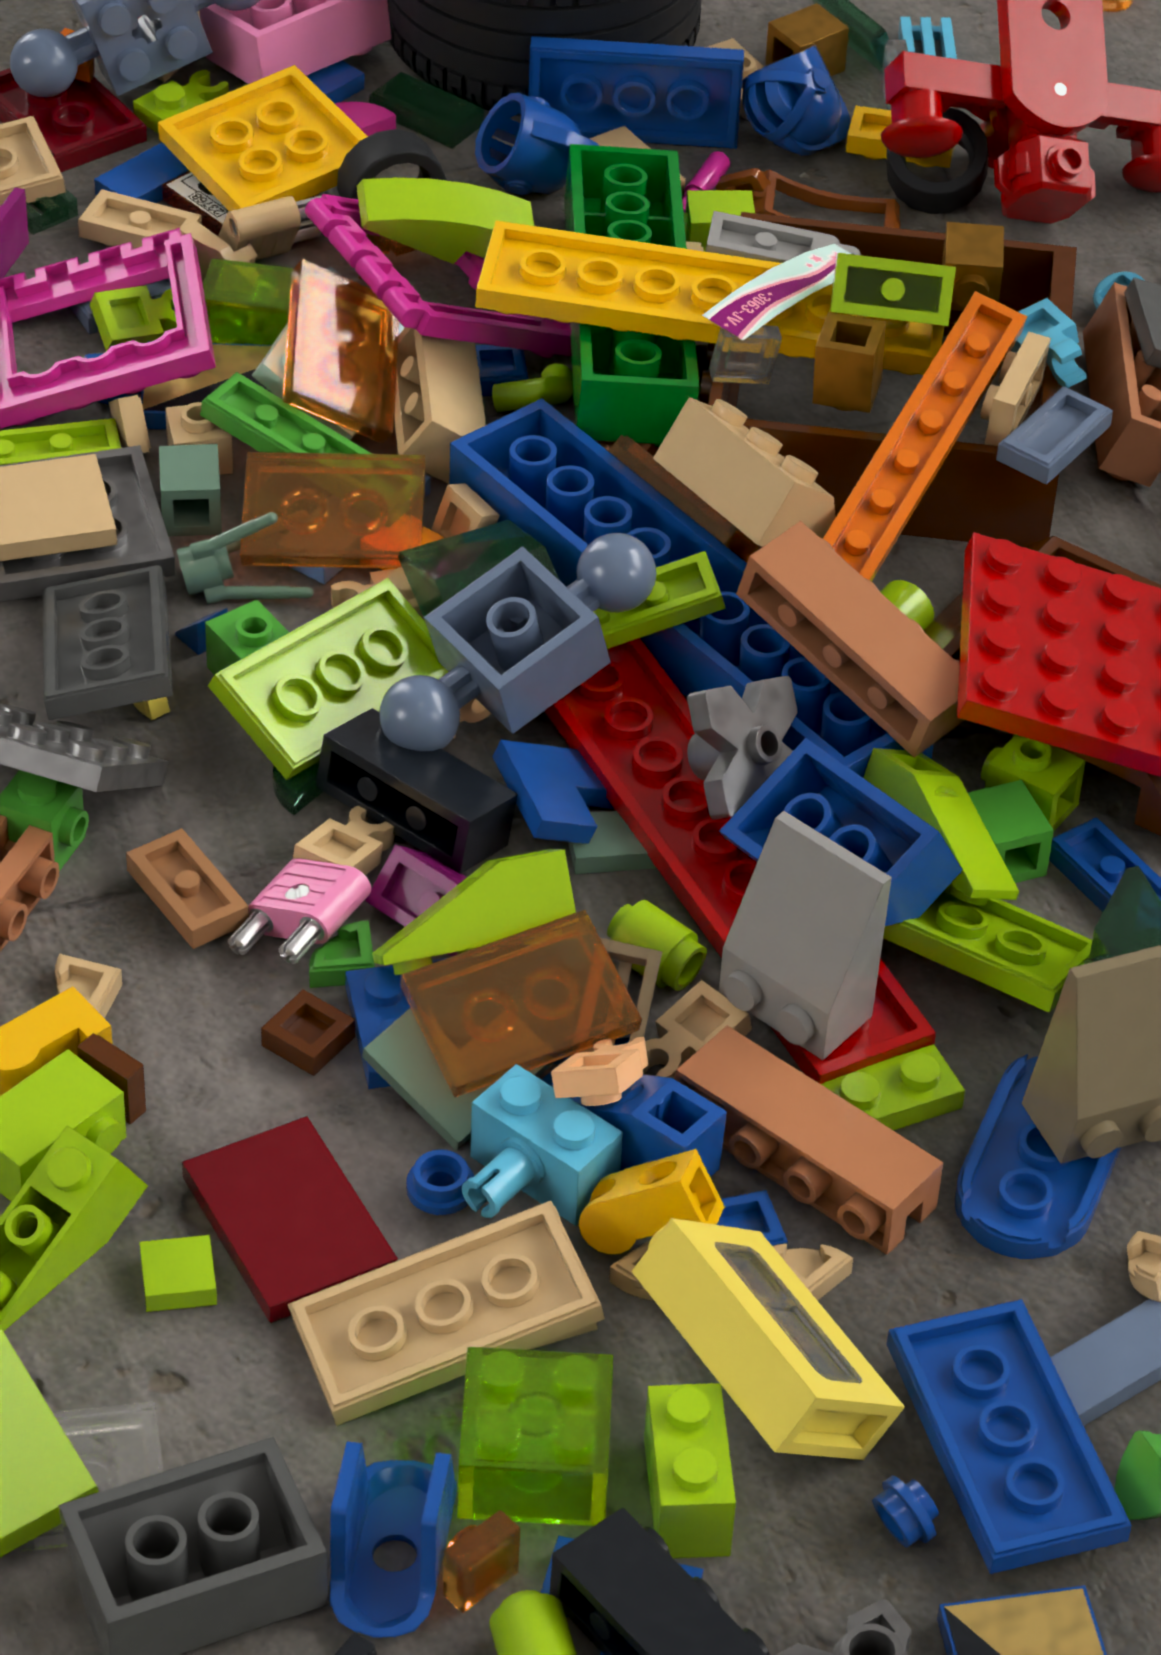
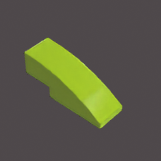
M399 177L362 179L357 185L361 227L363 229L451 264H454L466 251L485 259L496 220L534 226L531 201L486 187L439 179Z

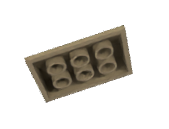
M1161 945L1069 969L1021 1103L1060 1164L1084 1157L1099 1158L1109 1154L1118 1147H1124L1145 1140L1148 1142L1161 1140Z

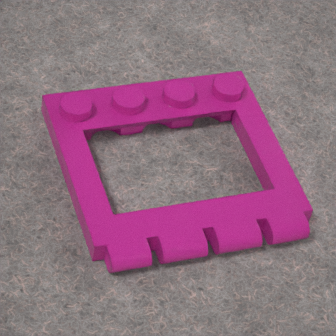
M322 194L321 198L312 199L305 206L307 217L329 239V242L349 265L355 268L357 274L377 297L382 299L384 305L404 327L416 329L422 336L529 350L546 358H551L554 354L572 356L570 323L516 313L503 314L496 310L494 312L423 301L414 287L405 277L399 274L392 266L393 264L366 236V234L381 235L361 227L358 199ZM466 251L454 264L458 265L469 277V285L476 290L485 259Z
M180 228L142 238V247L134 249L132 242L89 253V262L81 264L79 258L75 257L35 269L34 278L27 279L25 272L0 279V429L12 425H25L37 418L68 409H82L93 402L121 394L138 393L149 386L178 378H191L202 371L216 368L198 253L191 233L182 235ZM170 278L177 328L165 331L161 337L152 342L140 343L131 340L110 346L107 352L96 358L87 359L75 356L55 362L50 369L39 374H28L24 371L17 373L12 323L91 301L95 292L144 286Z

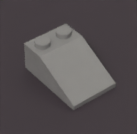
M783 811L773 822L723 946L718 992L724 995L736 1008L749 1012L780 1032L790 1043L800 1045L821 1060H824L872 1017L892 877Z

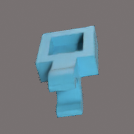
M1048 298L1018 311L1028 317L1022 333L1011 351L1016 353L1019 351L1028 332L1049 337L1051 341L1046 362L1056 381L1062 387L1069 388L1087 379L1086 373L1079 368L1074 358L1082 355V351L1077 344L1079 343L1076 324Z

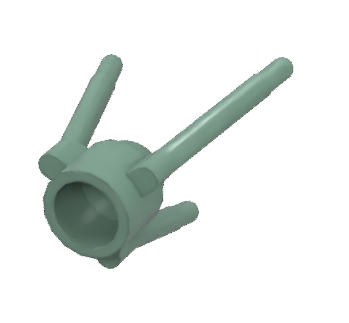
M270 512L210 539L177 549L179 563L189 596L204 592L207 604L226 599L311 598L314 594L311 587L224 586L223 581L234 578L229 553L304 525L309 521V515L303 512L277 521V514Z

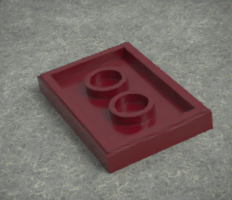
M10 68L0 71V121L7 123L34 116L60 172L147 141L146 125L94 76L90 83L74 79L70 87L59 95L37 97L25 92L16 83Z
M308 1116L182 1162L184 1181L270 1323L291 1316L287 1305L291 1302L398 1261L397 1256Z

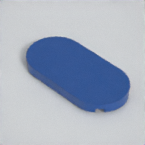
M1028 1054L1016 1059L1005 1070L961 1167L955 1193L956 1214L962 1226L985 1248L998 1254L1018 1259L1055 1256L1076 1245L1083 1238L1089 1228L1122 1148L1118 1147L1109 1154L1099 1158L1084 1157L1060 1164L1021 1104L1038 1056L1027 1060Z

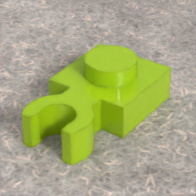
M201 70L191 75L189 83L184 86L171 80L133 101L134 114L147 127L158 133V122L228 93L229 83L223 81L216 86H211L210 72L208 70Z
M147 285L95 292L89 304L106 352L110 346L131 340L140 343L157 340L164 334V331L177 328L175 312L172 310L174 303L171 288L167 289L161 298L155 299L151 298Z

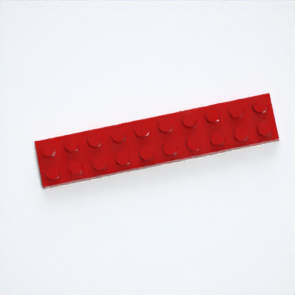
M638 638L607 649L611 663L546 709L545 713L570 748L578 749L606 788V798L619 813L647 851L648 857L722 959L723 946L757 862L726 840L719 832L732 817L711 819L703 784L704 780H701L694 774L688 761V744L691 737L695 734L688 701L643 641ZM881 958L872 1017L824 1060H821L800 1045L790 1043L780 1032L772 1028L802 1072L819 1084L886 1059L933 1045L936 1038L935 1030Z

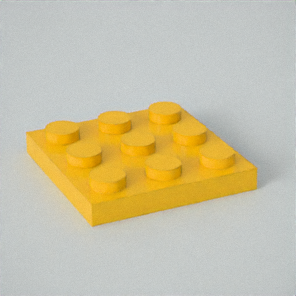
M296 65L158 122L159 140L228 211L287 196H292L297 202L336 187L338 170L346 154L360 140L368 137Z

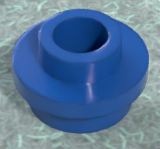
M440 1149L429 1151L420 1156L408 1172L406 1179L407 1196L415 1207L426 1213L434 1215L456 1213L468 1205L462 1193V1185L466 1180L474 1177V1173L465 1159L453 1151Z
M894 1475L882 1482L884 1491L874 1497L872 1503L881 1521L893 1537L906 1548L917 1540L927 1543L936 1537L937 1533L932 1520L939 1516V1511L922 1485L915 1479L905 1484Z

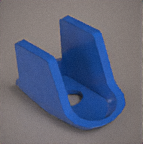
M347 1441L330 1512V1604L338 1622L354 1632L371 1637H397L414 1632L428 1617L435 1597L457 1494V1481L454 1478L452 1454L436 1452L433 1465L415 1460H389L374 1462L366 1467L363 1443ZM399 1540L410 1544L415 1549L417 1557L414 1563L407 1569L392 1572L380 1568L374 1562L373 1554L375 1550L387 1541Z

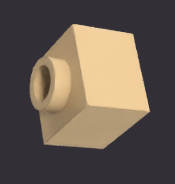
M202 402L165 407L167 446L218 444L219 475L233 473L232 435L200 416Z

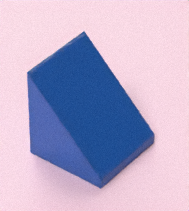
M228 608L193 622L176 631L175 636L197 655L206 651L205 622L227 613Z

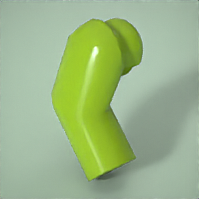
M554 363L545 367L539 378L493 384L492 397L496 411L519 410L541 398L550 405L567 402L573 394L572 371L566 365Z

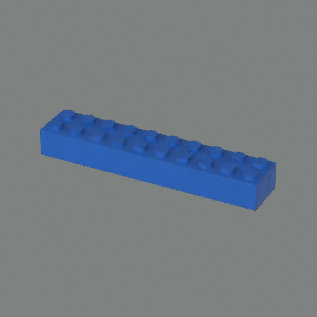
M543 398L450 442L449 484L466 483L500 515L493 534L514 552L523 546L566 587L577 580V565L583 550L594 539L605 534L624 533L639 539L650 550L656 567L703 551L706 552L726 609L640 638L679 691L686 697L693 692L732 686L742 698L747 683L789 676L792 680L798 713L782 742L794 751L807 738L862 778L864 777L873 748L905 750L736 595L747 565L744 560ZM934 744L922 752L931 759Z

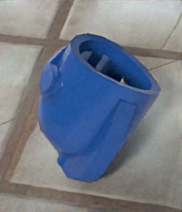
M816 45L809 47L803 52L765 66L742 80V104L747 119L757 133L772 141L776 146L805 156L827 149L847 137L851 123L848 110Z
M511 93L500 99L482 122L476 137L475 156L478 166L506 192L519 195H527L531 192L551 194L561 190L566 185L570 144L600 145L582 136L576 123L563 112L550 107V104L545 99L536 96L528 97L521 93ZM518 113L521 114L520 123L510 118ZM492 136H495V137H497L498 139L503 140V141H506V142H508V143L514 144V146L512 147V146H510V145H508V144H505V143H503V142H501V141H499V140H496V139L492 138Z

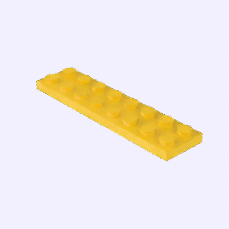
M496 220L476 288L475 307L496 310L503 314L516 313L549 318L562 323L575 322L609 327L616 331H635L668 336L675 340L688 339L726 345L734 349L748 348L781 353L789 357L815 359V346L827 314L830 311L833 284L812 293L783 311L742 341L702 315L736 289L781 263ZM843 314L886 321L883 369L894 370L907 375H924L942 346L943 325Z

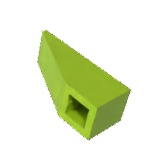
M873 748L863 778L940 832L963 869L950 883L952 886L950 893L956 898L974 905H986L988 899L1017 900L1019 889L960 777L923 753L914 758L906 750Z
M546 849L488 860L372 953L374 963L384 966L392 964L394 975H401L434 968L432 956L457 952L459 962H469L497 956L496 944L521 939L523 950L543 948L562 943L561 931L579 928L565 849Z
M66 1125L0 1217V1327L3 1332L107 1244L148 1187L144 1181L121 1161L68 1125Z

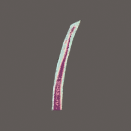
M836 244L807 251L772 267L736 289L702 316L744 341L783 311L812 293L833 284L837 253H851Z

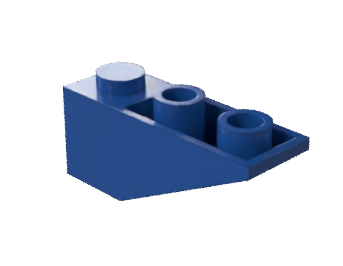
M550 1072L541 1080L553 1087ZM643 1074L640 1079L622 1092V1098L619 1101L606 1105L585 1106L581 1104L580 1097H570L623 1132L621 1171L693 1149H697L710 1177L720 1169L727 1111L673 1078Z

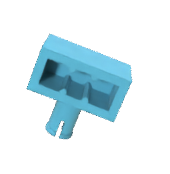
M515 1064L472 1102L470 1157L485 1167L474 1177L469 1178L463 1183V1196L475 1212L488 1201L489 1204L481 1210V1216L492 1218L519 1191H523L541 1204L551 1200L553 1205L556 1206L559 1216L576 1226L579 1224L582 1210L589 1203L591 1194L600 1179L620 1171L623 1132L571 1098H555L552 1086L518 1064Z

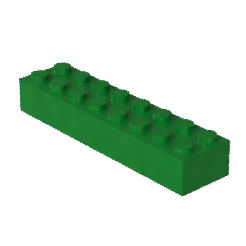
M570 144L564 197L566 231L687 249L678 151ZM571 322L575 425L594 440L655 444V447H660L688 398L691 397L698 400L699 377L695 340H675L668 336L635 331H616L609 327Z

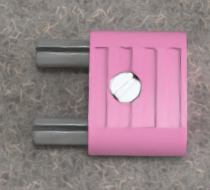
M294 858L286 864L248 905L249 917L228 939L229 947L234 953L245 955L262 935L284 938L287 940L279 948L280 956L285 962L295 964L313 944H324L370 895L372 890L368 878L354 867Z

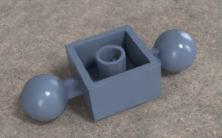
M72 0L83 28L66 36L51 29H36L24 34L12 49L10 56L11 73L16 83L25 92L37 97H53L70 87L76 77L78 65L96 58L103 76L116 95L119 96L213 53L197 11L215 3L224 9L240 11L256 5L260 0Z
M609 533L594 539L583 550L577 565V580L566 587L522 546L424 617L438 661L448 673L439 680L426 675H413L403 678L391 686L383 697L379 711L380 725L384 735L394 744L410 750L434 751L443 749L451 742L458 730L460 708L474 698L514 734L611 663L599 617L594 611L599 608L607 612H626L638 607L648 598L656 581V564L650 550L639 539L628 534Z

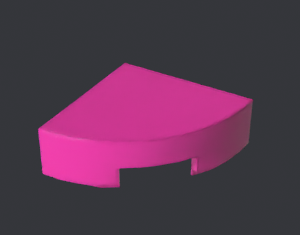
M365 102L334 103L367 136L379 131L396 129V114L384 107Z

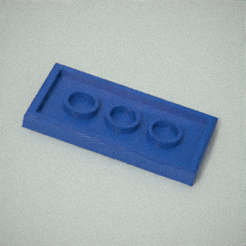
M531 36L528 97L536 96L545 99L550 104V107L563 112L574 121L582 136L589 139L625 126L644 143L737 149L744 50Z
M1022 1299L888 1330L886 1344L990 1574L1129 1540L1132 1525Z

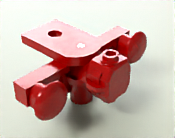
M997 0L1001 66L902 51L884 69L886 104L891 105L892 124L888 125L881 133V140L884 146L897 155L909 158H929L943 154L954 148L961 140L963 129L957 122L943 118V112L945 113L950 107L966 109L984 121L980 124V127L987 137L988 167L994 169L995 187L1001 192L1002 215L1007 218L1052 224L1070 218L1096 197L1095 171L1089 165L1088 142L1077 139V133L1087 127L1104 130L1109 125H1117L1116 138L1131 141L1132 160L1122 169L1124 180L1138 190L1155 193L1161 192V90L1108 82L1102 0ZM1042 9L1049 10L1057 16L1060 22V30L1053 29L1046 24L1042 17Z

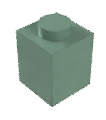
M218 444L159 446L161 512L168 536L221 534Z

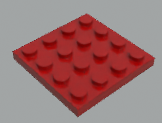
M973 532L965 548L957 718L1161 777V588L1132 580L1125 575L1112 574L1078 564L1065 557H1055L1021 547L1008 540L995 539Z

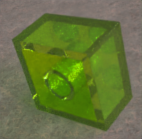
M467 1347L458 1467L457 1519L595 1526L605 1519L609 1468L613 1354Z

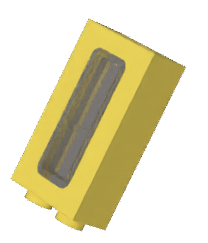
M671 1218L666 1226L654 1234L649 1242L648 1250L631 1271L774 1452L864 1460L905 1408L903 1403L760 1231Z

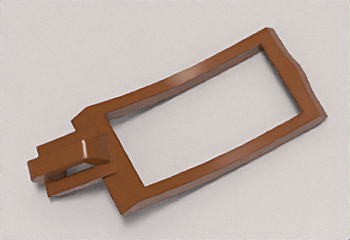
M758 168L723 175L716 185V190H752L754 209L757 214L790 217L773 209L775 190L790 197L824 208L885 214L884 227L900 229V205L896 199L858 197L823 191L795 182L770 169L762 172Z

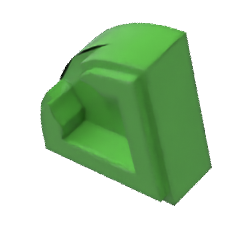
M369 920L342 926L338 929L337 936L330 939L322 947L314 950L309 964L310 988L343 986L346 984V971L375 967Z

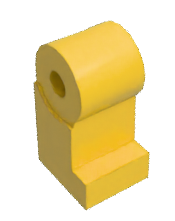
M74 986L0 1026V1096L65 1050L69 1049L77 1055V1046L93 1033L113 1044L111 1025Z
M697 1149L629 1167L600 1179L591 1194L589 1203L580 1214L578 1226L581 1236L587 1244L597 1251L609 1255L621 1254L629 1250L636 1240L654 1236L658 1230L666 1226L671 1218L717 1225L725 1206Z

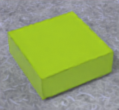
M210 1235L139 1242L146 1312L217 1305V1289Z

